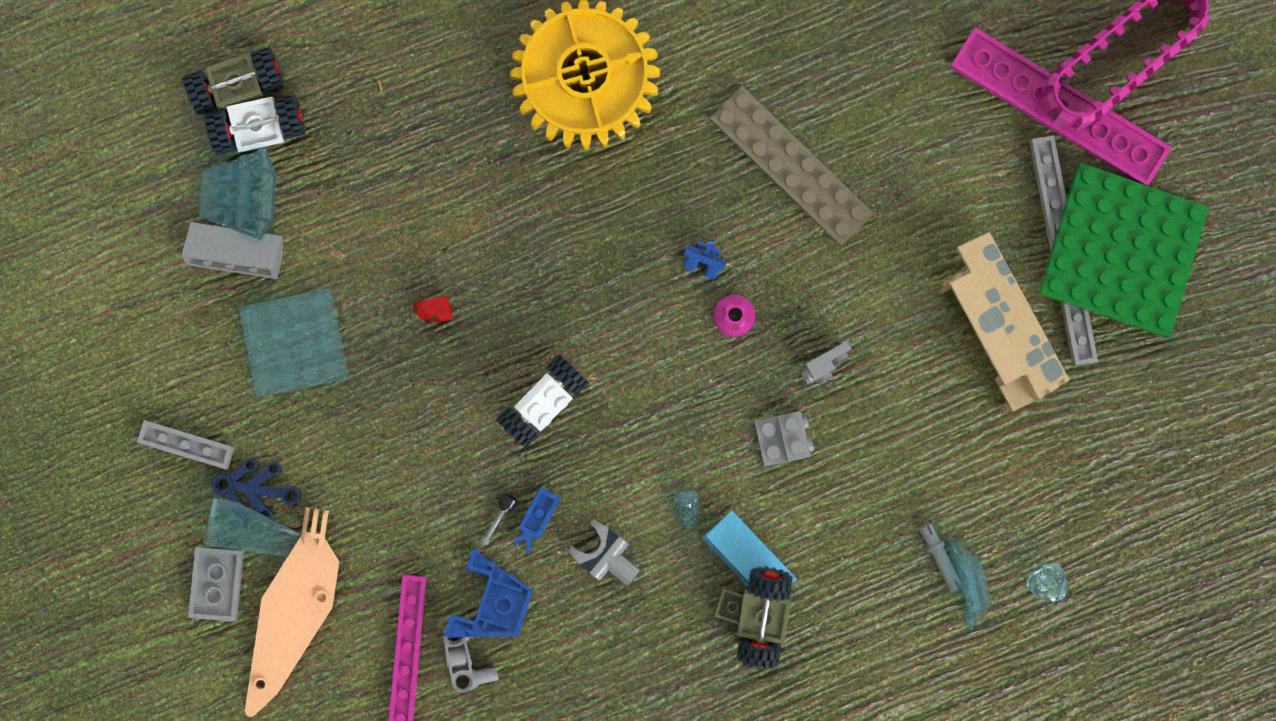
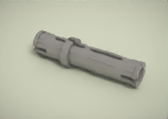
M932 522L918 528L928 546L926 550L932 554L949 588V592L958 590V587L962 588L964 585L961 583L944 549L945 544L943 540L940 541Z

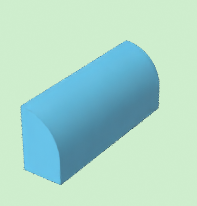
M733 511L723 517L702 537L707 545L747 587L750 571L752 568L759 566L762 568L768 566L771 569L775 567L776 570L782 569L784 572L790 573L793 576L792 584L797 580Z

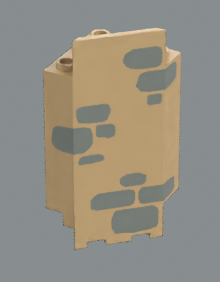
M990 232L958 246L957 250L968 270L960 272L941 284L943 288L937 292L941 295L950 289L953 290L999 375L994 379L1006 399V402L1000 404L999 407L1002 413L1014 412L1035 400L1042 399L1044 395L1051 393L1060 385L1068 382L1069 378Z

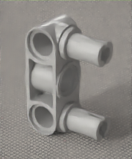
M445 627L443 630L444 652L454 689L460 693H465L478 688L480 684L498 681L496 667L477 671L471 669V658L466 641L473 637H459L457 640L451 641L444 637ZM458 676H468L469 682L465 687H458L456 685Z

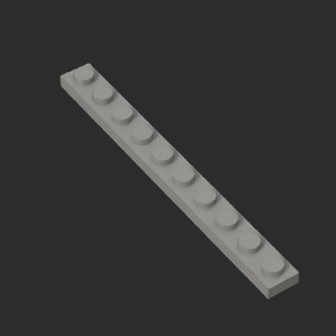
M1054 135L1029 140L1050 251L1066 203V194ZM1060 302L1073 366L1098 362L1089 312Z

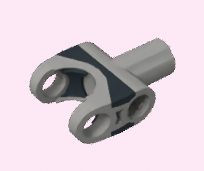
M592 519L589 524L597 530L596 532L600 536L599 548L595 552L586 553L582 550L579 551L571 545L568 549L569 553L586 571L599 581L609 571L628 586L640 571L639 568L622 555L629 546V543L609 527Z

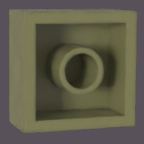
M722 588L714 617L739 625L744 594Z

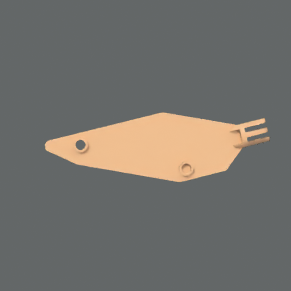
M305 507L301 537L262 597L245 706V714L249 717L257 714L278 694L333 607L339 560L325 539L329 510H324L321 531H317L320 509L315 508L311 530H308L311 508ZM263 680L265 682V686H258L257 681Z

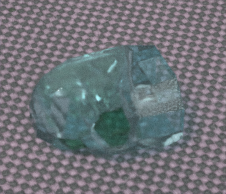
M697 490L674 493L677 521L685 528H694L700 517Z

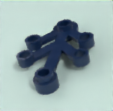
M255 458L246 459L242 466L230 474L222 472L213 478V491L221 496L226 495L235 508V514L239 518L248 517L251 513V508L247 504H242L235 491L244 492L258 512V518L263 522L272 520L274 513L270 508H266L258 495L281 498L287 505H295L302 498L301 490L295 486L279 489L260 485L271 476H277L281 473L282 466L278 462H270L266 469L246 483L237 482V480L247 472H255L259 468V462ZM251 460L255 463L253 469L248 468V462ZM273 464L278 467L276 473H272L270 470ZM222 480L228 482V486L225 489L221 487ZM291 491L297 494L295 500L289 498ZM242 506L247 510L245 515H241L239 512ZM265 510L269 512L268 519L262 517V513Z

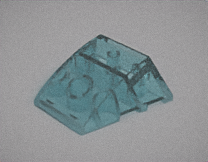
M265 147L257 149L258 151L252 154H244L234 161L224 162L201 171L199 217L253 238L262 239L274 221L277 177Z
M947 539L951 561L957 564L966 603L963 612L967 629L970 631L973 630L981 617L993 605L985 570L980 556L953 539Z

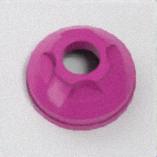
M726 296L717 303L714 309V323L717 329L726 336H742L754 325V307L750 301L742 296ZM730 309H740L742 318L739 321L730 320L728 316Z

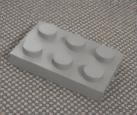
M195 547L188 618L237 621L244 556L243 550Z

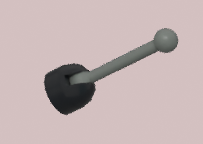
M503 492L498 502L501 511L486 536L480 540L483 546L489 544V538L504 513L512 512L517 507L519 501L516 498Z

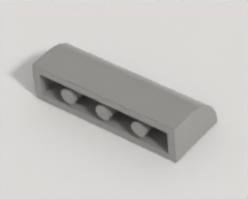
M191 222L182 257L186 265L277 279L282 261L283 238L279 235Z

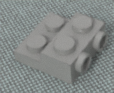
M846 341L802 366L803 372H801V375L806 384L808 385L815 380L819 384L832 377L831 371L836 369L834 364L848 357L846 352L851 350L849 343Z
M801 411L754 421L764 467L811 457L810 452L814 451L811 438L806 437L805 429L809 428L807 416L802 415Z

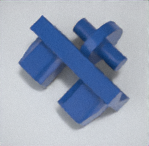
M711 238L709 244L702 241L699 242L698 247L701 249L688 245L684 253L686 257L683 267L695 271L698 262L704 263L707 267L703 275L714 280L719 272L723 270L727 260L717 257L721 249L713 246L715 240Z

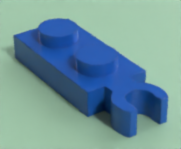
M540 487L518 528L524 531V533L516 538L515 546H518L521 540H525L528 544L525 551L531 550L533 545L532 538L540 539L561 500L560 497Z

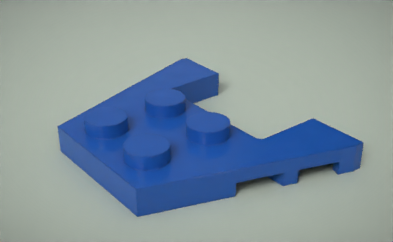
M473 548L466 570L488 577L486 589L475 621L451 614L444 637H518L533 590L511 574H507L496 563L491 562L481 555V552Z

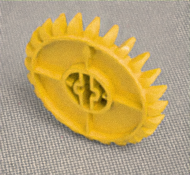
M580 0L578 9H572L568 2H563L561 6L562 13L556 14L550 8L545 10L547 21L541 23L538 20H532L530 26L534 34L532 36L522 34L519 37L520 44L526 47L525 51L518 50L513 52L512 60L522 64V67L512 69L510 71V78L512 80H522L523 83L513 89V97L521 98L527 96V99L520 106L521 115H526L535 110L536 113L532 118L531 127L536 130L545 122L548 123L546 130L547 140L552 141L560 130L563 131V141L567 148L571 146L575 135H580L584 150L589 149L592 135H597L601 145L607 147L608 131L613 130L623 140L625 139L623 122L627 121L633 127L639 128L640 120L635 110L639 109L646 113L651 112V105L643 96L644 94L650 96L658 95L657 86L647 81V78L660 77V69L654 65H647V62L658 58V54L655 49L643 48L650 41V35L647 32L635 34L634 31L638 27V20L632 18L623 22V9L618 7L610 14L606 12V2L599 1L595 9H589L587 0ZM587 71L590 79L583 81L580 73Z

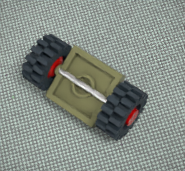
M270 47L251 52V55L247 53L206 67L208 79L202 70L183 76L184 88L188 94L187 97L190 99V104L197 115L214 111L217 108L219 111L226 110L228 106L261 98L264 95L260 83L265 92H269L283 87L284 81L278 62Z
M759 566L752 568L750 571L748 590L745 589L737 635L741 638H739L736 657L743 665L749 664L751 668L755 666L757 669H761V667L765 670L769 669V667L773 669L779 663L781 644L785 643L792 603L790 594L793 576L782 569L776 570L775 567L771 569L768 566H764V568Z

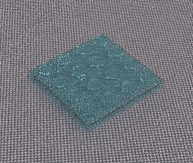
M330 288L239 307L257 398L349 379Z

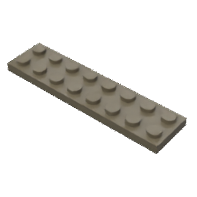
M743 86L710 118V121L840 247L874 214Z

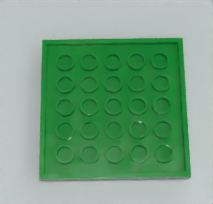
M1078 163L1038 294L1164 338H1171L1209 207L1101 169Z

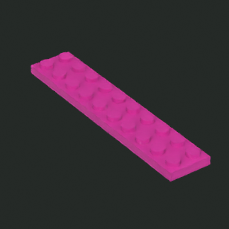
M976 27L950 66L954 71L1130 179L1143 185L1149 186L1172 148L1112 110H1109L1088 127L1075 130L1073 127L1063 129L1052 123L1053 121L1049 119L1048 115H1045L1041 105L1044 96L1041 90L1051 73ZM1059 79L1058 82L1062 86L1057 93L1063 106L1075 113L1081 111L1090 113L1094 111L1092 106L1096 102L1094 99Z

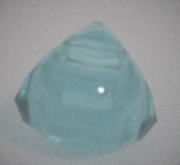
M1044 563L1042 568L1036 570L1027 578V587L1040 599L1061 601L1068 594L1067 579L1059 563Z

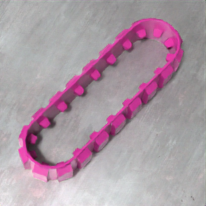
M1157 0L1137 1L1123 15L1115 19L1106 29H1103L1050 75L1041 90L1044 95L1041 105L1045 115H1048L1049 119L1053 121L1052 123L1063 129L1073 127L1075 130L1088 127L1094 121H1097L1198 36L1210 18L1208 15L1210 7L1208 0H1179L1186 5L1191 15L1189 32L1179 31L1176 34L1178 42L1172 47L1166 44L1161 46L1159 49L1162 55L1155 61L1147 58L1142 62L1145 69L1138 75L1130 72L1126 76L1128 84L1122 89L1116 86L1111 88L1109 92L1112 97L1105 103L1099 100L1093 103L1094 111L1090 113L1070 111L1063 106L1058 98L1057 92L1062 86L1058 82L1062 76L1068 79L1073 76L1074 71L1072 68L1079 62L1086 65L1091 61L1089 54L1096 48L1103 51L1108 46L1106 40L1111 35L1121 36L1125 32L1123 25L1129 20L1135 23L1142 18L1139 12L1146 6L1153 9L1158 5Z

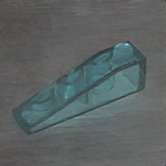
M213 498L202 544L288 557L301 534L239 502Z

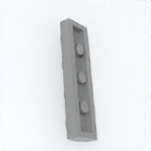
M144 420L137 443L223 469H228L235 449L233 446Z

